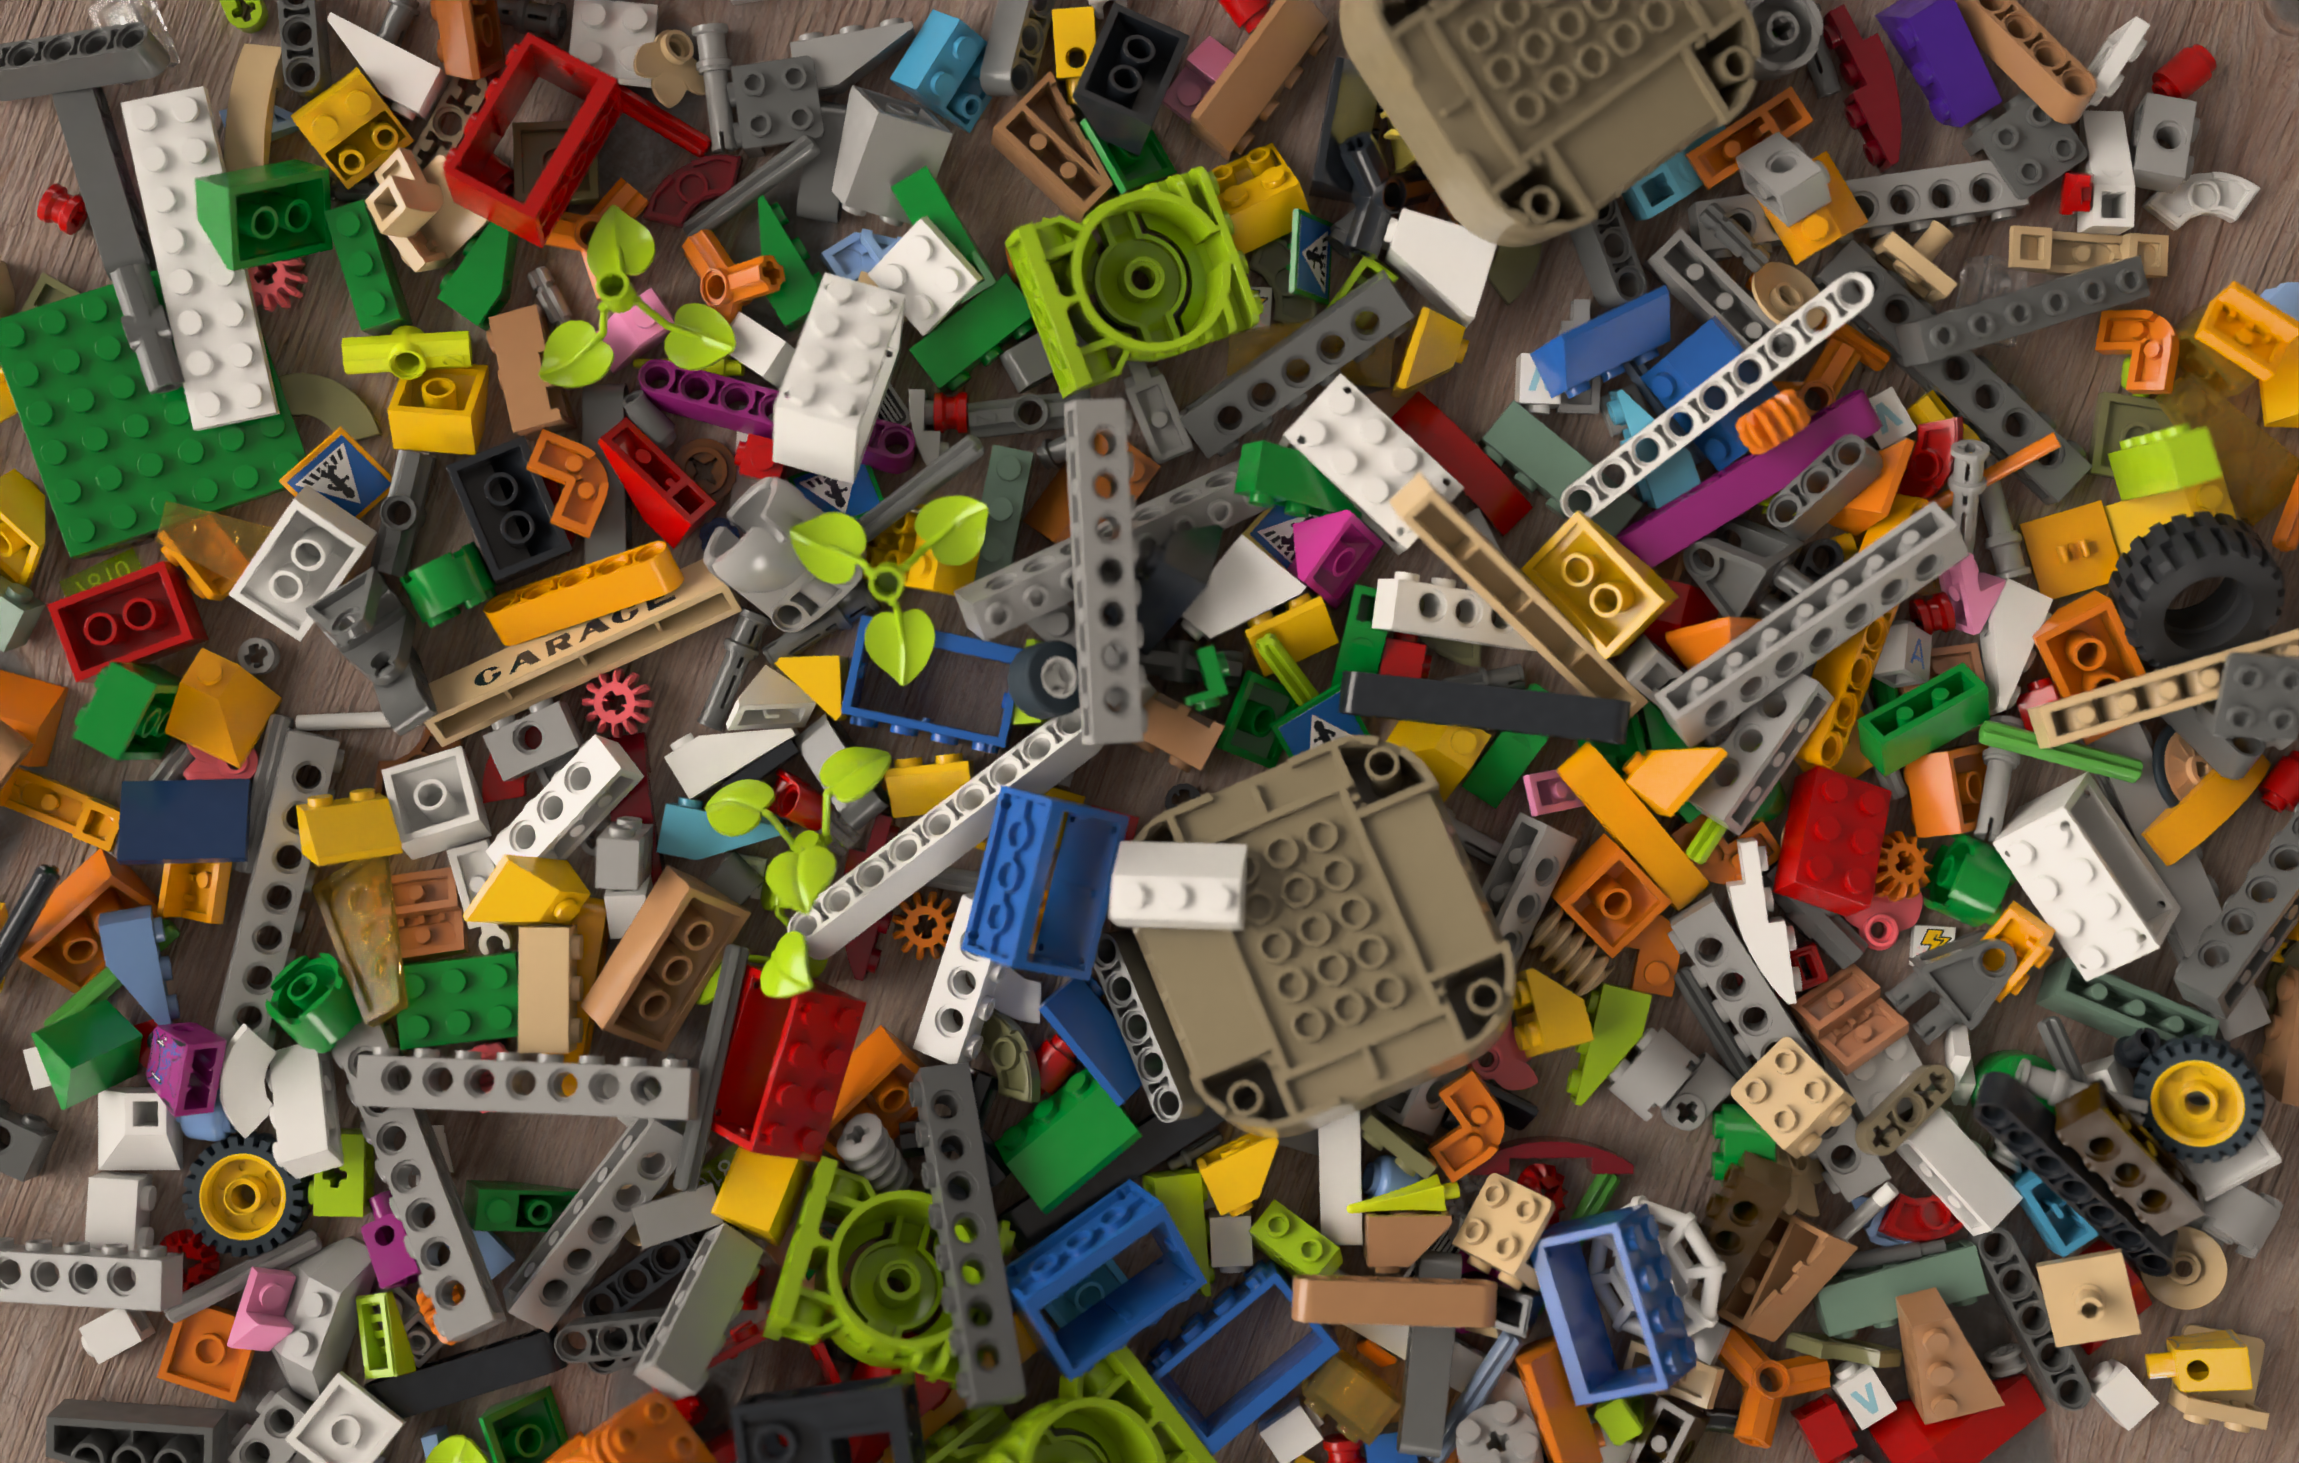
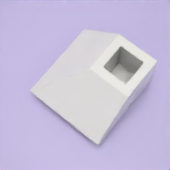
M111 1087L98 1093V1170L183 1169V1132L181 1125L170 1113L153 1087Z

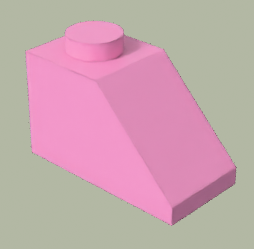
M650 288L639 295L647 305L667 321L674 324V316L656 291ZM633 306L632 309L625 313H614L608 319L607 335L602 340L614 352V361L610 368L612 373H617L635 359H638L665 341L671 331L663 328L637 306Z

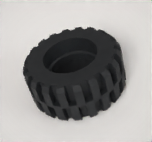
M2208 511L2194 512V516L2187 517L2186 514L2171 517V522L2163 525L2158 522L2149 527L2151 532L2144 537L2138 535L2130 543V551L2128 553L2123 552L2115 564L2118 571H2113L2110 576L2108 597L2112 600L2125 627L2124 633L2128 643L2134 646L2141 660L2148 661L2150 666L2159 670L2267 638L2270 634L2268 628L2270 625H2276L2282 612L2279 607H2282L2285 602L2286 590L2283 587L2285 583L2283 573L2265 544L2250 525L2243 520H2235L2232 515L2216 513L2215 517H2213L2212 513ZM2210 577H2224L2220 586L2205 600L2182 609H2167L2175 596L2187 586Z

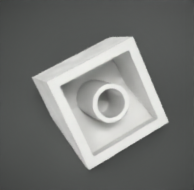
M462 746L381 770L402 849L412 860L492 836L483 798Z

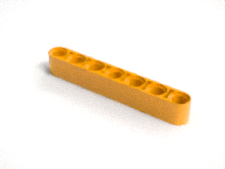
M1896 494L1888 516L1867 529L1859 552L1930 504L1929 501ZM1899 604L1817 660L1811 678L1820 682L1835 700L1794 757L1795 759L1828 768L1835 766L1839 762Z

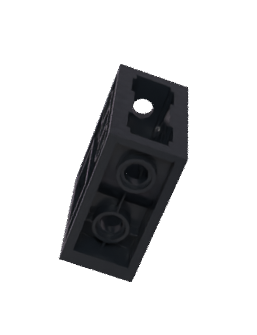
M915 1372L751 1394L731 1407L738 1463H853L849 1436L890 1431L894 1463H927ZM778 1433L787 1439L788 1445L782 1443Z

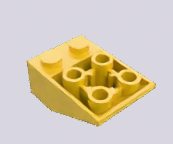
M926 504L917 505L867 543L866 561L871 567L876 569L878 565L884 562H894L902 565L926 542L916 533L914 528L918 513ZM929 549L905 573V587L955 596V590L974 582L980 551L969 562L957 566L939 562L934 557L932 549ZM863 570L862 578L870 580V577L866 576Z

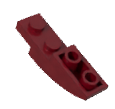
M1842 4L1829 11L1822 18L1823 35L1827 47L1831 50L1834 49L1841 61L1839 68L1843 79L1849 86L1853 85L1856 90L1843 101L1846 106L1844 108L1845 118L1850 127L1854 130L1858 129L1865 142L1863 144V151L1868 162L1872 166L1877 165L1880 173H1883L1899 161L1902 119L1895 75L1879 34L1876 33L1863 40L1845 5Z
M881 812L876 816L866 850L857 847L849 848L844 876L899 835L900 827L894 826L896 818H893V815ZM892 910L845 945L848 961L855 979L864 981L867 978L868 972L876 973L882 950L876 949L879 934H887L893 916Z

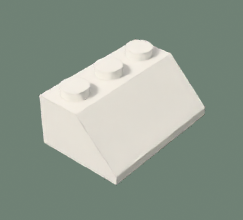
M1120 841L1112 874L1110 919L1116 926L1244 930L1248 846L1243 844Z

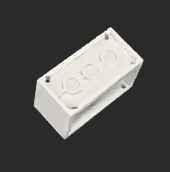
M825 272L774 405L773 462L854 484L901 353L906 295Z
M1341 373L1285 432L1279 445L1291 449L1293 447L1297 448L1362 513L1360 521L1398 556L1406 551L1419 536L1400 519L1389 501L1419 472L1450 502L1464 489L1457 480ZM1347 387L1351 390V393L1346 394L1343 389ZM1444 479L1449 480V486L1443 483ZM1389 536H1392L1396 541H1391Z
M2089 772L2018 807L2002 829L2000 835L1993 842V845L2046 923L2056 930L2054 935L2086 982L2160 948L2181 910V907ZM2084 791H2089L2091 795H2086ZM2159 901H2163L2165 905H2161Z

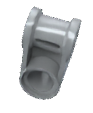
M1707 1052L1698 1056L1700 1059L1698 1065L1688 1066L1687 1069L1692 1073L1668 1102L1660 1108L1665 1122L1680 1130L1690 1131L1698 1128L1714 1108L1731 1093V1088L1738 1081ZM1679 1103L1687 1105L1686 1110L1689 1112L1687 1118L1679 1116L1680 1112L1676 1108Z

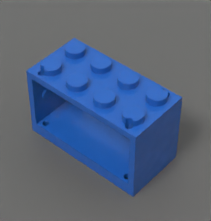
M861 615L841 713L851 715L849 723L869 728H878L879 721L890 723V732L918 737L919 730L932 732L931 741L950 745H958L959 738L973 741L971 749L992 754H998L999 747H1009L1013 729L1011 718L1014 701L1009 694V689L1008 693L1004 692L1001 708L1004 709L998 737L935 724L934 719L922 717L921 721L860 708L859 704L870 657L866 650L864 635L869 622L873 618ZM935 630V643L933 647L935 649L1011 664L1016 654L1023 650L1022 648L989 641L985 642L984 640Z
M1001 785L961 950L1012 968L1089 981L1102 927L1106 918V910L1111 894L1112 874L1120 841L1125 840L1129 816L1079 802ZM1063 811L1069 812L1035 952L1034 954L1029 953Z
M1130 1179L1004 1267L1010 1304L1038 1351L1069 1381L1082 1376L1085 1372H1090L1095 1363L1110 1352L1123 1348L1132 1336L1145 1327H1150L1159 1322L1164 1313L1179 1302L1189 1300L1191 1295L1197 1292V1289L1207 1283L1164 1204ZM1150 1231L1163 1255L1054 1333L1052 1328L1044 1321L1039 1310Z
M1647 1203L1558 1222L1542 1232L1530 1255L1576 1406L1669 1389L1697 1365L1695 1343L1687 1335L1683 1322V1303L1677 1295L1675 1296L1671 1283V1264L1667 1256L1662 1253L1658 1240L1659 1226L1655 1221V1217L1650 1214ZM1610 1233L1614 1237L1652 1364H1645L1637 1368L1621 1371L1617 1367L1579 1240Z
M1261 1259L1249 1267L1243 1274L1246 1280L1235 1289L1230 1285L1224 1288L1212 1299L1214 1306L1203 1315L1200 1312L1194 1313L1180 1326L1183 1331L1171 1342L1168 1338L1163 1339L1149 1352L1151 1358L1147 1361V1373L1212 1456L1340 1350L1336 1333L1328 1323H1308L1313 1329L1207 1418L1202 1415L1168 1374L1169 1371L1211 1336L1221 1332L1222 1327L1274 1284L1291 1302L1290 1306L1292 1308L1293 1281L1283 1268L1272 1259L1266 1263Z

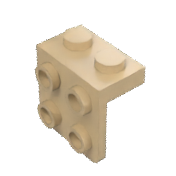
M446 154L436 156L422 171L427 183L439 185L441 188L443 205L440 210L412 237L401 238L388 235L399 250L402 260L415 273L444 268L490 222L453 202L443 172V162L447 157Z
M1790 1037L1781 1038L1731 1088V1096L1784 1151L1796 1159L1801 1155L1807 1156L1812 1153L1822 1141L1820 1136L1832 1125L1836 1127L1843 1123L1852 1112L1850 1107L1856 1102L1843 1087L1835 1082Z
M1492 1173L1485 1181L1452 1244L1469 1255L1466 1263L1488 1275L1491 1269L1500 1272L1497 1279L1510 1287L1520 1291L1522 1285H1525L1538 1292L1540 1286L1535 1269L1527 1265L1526 1262L1555 1210V1204L1545 1196L1497 1173Z
M2186 1324L2182 1328L2181 1335L2221 1330L2195 1324ZM2236 1333L2248 1348L2253 1389L2183 1392L2178 1389L2172 1380L2167 1403L2183 1412L2185 1420L2203 1425H2209L2210 1419L2223 1421L2224 1427L2243 1433H2250L2251 1427L2267 1429L2269 1413L2254 1404L2265 1350V1343L2262 1339L2256 1336Z

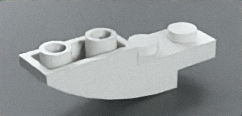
M1754 837L1736 839L1742 880L1726 882L1729 902L1736 926L1751 957L1773 989L1788 1004L1797 1003L1795 992L1802 991V981L1799 967H1792L1790 951L1797 949L1793 925L1786 926V922L1781 916L1769 918L1767 916V912L1774 911L1771 887H1763L1761 871H1768L1765 846L1758 847L1757 840Z

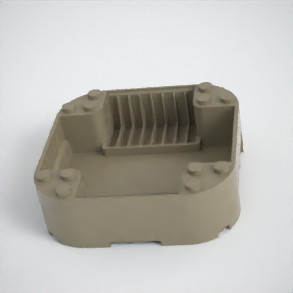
M1743 0L1340 1L1339 17L1343 42L1350 59L1456 220L1477 237L1500 246L1525 247L1535 245L1599 217L1596 212L1619 197L1623 192L1645 176H1648L1696 139L1731 121L1748 102L1757 82L1753 80L1756 59L1760 57L1759 36L1753 17Z
M1365 735L1346 736L1331 740L1288 758V762L1213 794L1209 792L1167 810L1144 826L1133 840L1134 842L1243 844L1248 846L1244 930L1131 927L1190 1068L1191 1074L1189 1077L1201 1097L1226 1121L1245 1132L1263 1137L1282 1138L1300 1135L1475 1061L1493 1047L1510 1021L1514 1008L1516 985L1514 961L1507 940H1504L1446 810L1437 781L1422 760L1403 746L1399 747L1393 743L1380 740V737Z

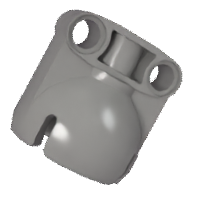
M778 477L761 479L750 487L727 512V519L743 531L745 536L740 540L726 527L718 526L708 541L703 562L711 574L725 585L735 589L767 614L776 628L789 633L798 632L819 619L858 584L863 574V568L856 564L855 573L848 582L831 584L815 577L803 565L792 545L790 529L794 525L808 521L824 514V512L805 498L803 493L791 483ZM866 544V547H865L864 551L862 552V554L859 555L860 557L864 558L865 560H866L867 550H868L867 544Z

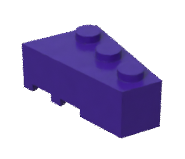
M1899 0L1875 15L1929 101L1930 111L1939 123L1961 128L2003 102L1955 0Z

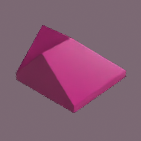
M1348 510L1293 524L1296 557L1286 571L1305 585L1306 589L1317 597L1321 596L1325 603L1336 610L1384 543Z

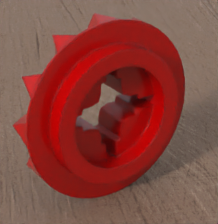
M1534 1163L1523 1170L1516 1183L1542 1195L1541 1189H1547L1544 1196L1555 1204V1210L1545 1229H1548L1550 1224L1559 1222L1558 1213L1567 1209L1563 1204V1197L1569 1192L1562 1187L1565 1176L1556 1172V1166Z
M192 1229L174 1231L165 1236L159 1246L167 1247V1253L182 1254L183 1251L188 1259L201 1260V1262L188 1268V1275L183 1268L182 1292L216 1276L220 1267L219 1252L215 1251L217 1247L204 1244L201 1241L204 1236L201 1233L195 1235Z

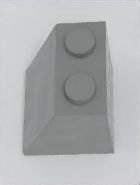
M852 85L832 192L842 202V208L854 215L865 216L869 212L879 215L882 221L900 227L903 222L912 224L893 193L891 186L924 166L928 167L936 180L953 134L924 106Z

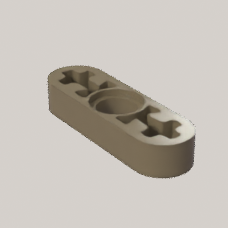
M453 77L412 150L421 171L427 166L422 160L425 154L433 155L439 146L435 141H432L434 135L444 143L451 145L449 150L452 147H459L465 137L464 127L468 118L473 112L479 113L486 102L485 92L490 84L486 77L477 81L476 85L481 89L478 96L474 94L469 95L464 104L471 109L468 115L460 107L452 105V103L456 99L460 104H463L467 93L462 89L463 85L466 82L473 84L476 80ZM449 114H457L462 119L461 130L453 136H447L441 130V122ZM441 145L436 156L447 155L449 150H446Z
M1939 1064L1919 1066L1859 1123L1855 1132V1140L1859 1149L1867 1155L1886 1156L1895 1151L1952 1095L1955 1088L1952 1072L1947 1067ZM1929 1076L1937 1077L1934 1083L1937 1090L1925 1091L1932 1083ZM1915 1091H1925V1092H1923V1093L1920 1095V1094L1916 1093ZM1903 1098L1908 1099L1913 1106V1114L1906 1122L1901 1120L1897 1113L1898 1103ZM1890 1124V1125L1893 1126L1894 1128H1886V1127ZM1873 1129H1885L1879 1135L1881 1144H1873L1872 1141L1876 1137Z

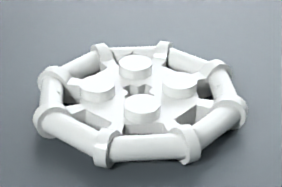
M1634 1196L1631 1203L1622 1208L1647 1203L1650 1214L1655 1217V1221L1674 1227L1670 1233L1666 1230H1659L1658 1240L1663 1255L1667 1256L1671 1264V1283L1675 1296L1677 1295L1681 1299L1684 1312L1689 1316L1683 1320L1687 1335L1691 1336L1706 1327L1713 1328L1719 1320L1716 1311L1722 1274L1726 1272L1725 1262L1719 1261L1697 1225V1217L1693 1213L1688 1212L1685 1214L1648 1201L1645 1196ZM1613 1234L1593 1237L1588 1272L1595 1293L1613 1321L1612 1327L1617 1332L1623 1330L1644 1338L1639 1319L1634 1317L1636 1309ZM1685 1237L1700 1260V1264L1693 1265L1680 1242ZM1608 1248L1613 1251L1612 1257L1616 1256L1615 1266L1611 1267V1269L1605 1268ZM1704 1278L1700 1303L1692 1297V1291L1697 1286V1279ZM1609 1283L1613 1284L1614 1288L1616 1289L1617 1293L1619 1294L1620 1298L1625 1304L1624 1306H1622L1621 1302L1619 1301L1618 1297L1616 1296L1615 1292L1613 1291Z

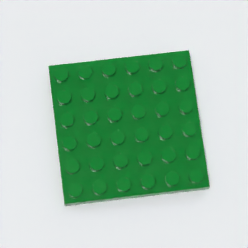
M158 270L151 271L160 306L163 305L167 312ZM113 284L0 318V365L70 558L74 560L287 490L279 480L304 459L307 454L288 407L263 332L262 336L280 414L196 431L193 430L184 385L177 390L166 393L151 394L149 392L136 352L133 353L125 335L121 317L124 315Z

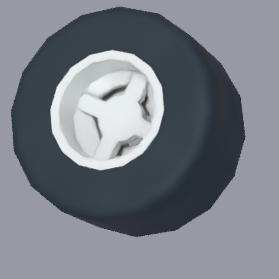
M1055 640L1028 646L1016 654L1009 666L1007 682L1009 694L1015 705L1027 716L1037 719H1047L1070 714L1080 707L1078 655L1075 647L1069 643Z

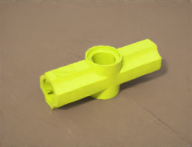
M404 325L394 329L390 335L342 338L343 366L346 374L391 372L400 379L412 380L423 375L425 370L473 367L472 342L469 331L424 333L415 326Z

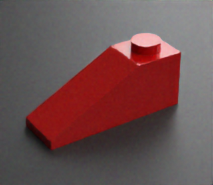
M627 417L598 440V444L643 520L673 549L700 527L715 506L716 502Z

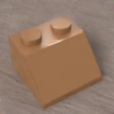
M1446 1208L1447 1211L1408 1210L1362 1213V1253L1368 1267H1375V1272L1384 1274L1400 1272V1267H1410L1452 1225V1216Z

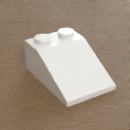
M306 485L293 499L228 595L298 641H301L314 623L306 613L305 608L339 588L377 532Z

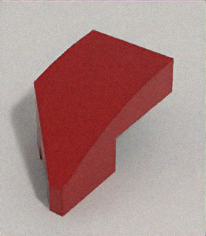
M2067 171L2062 175L2059 214L2074 215L2077 211L2090 212L2094 174L2081 173V171Z

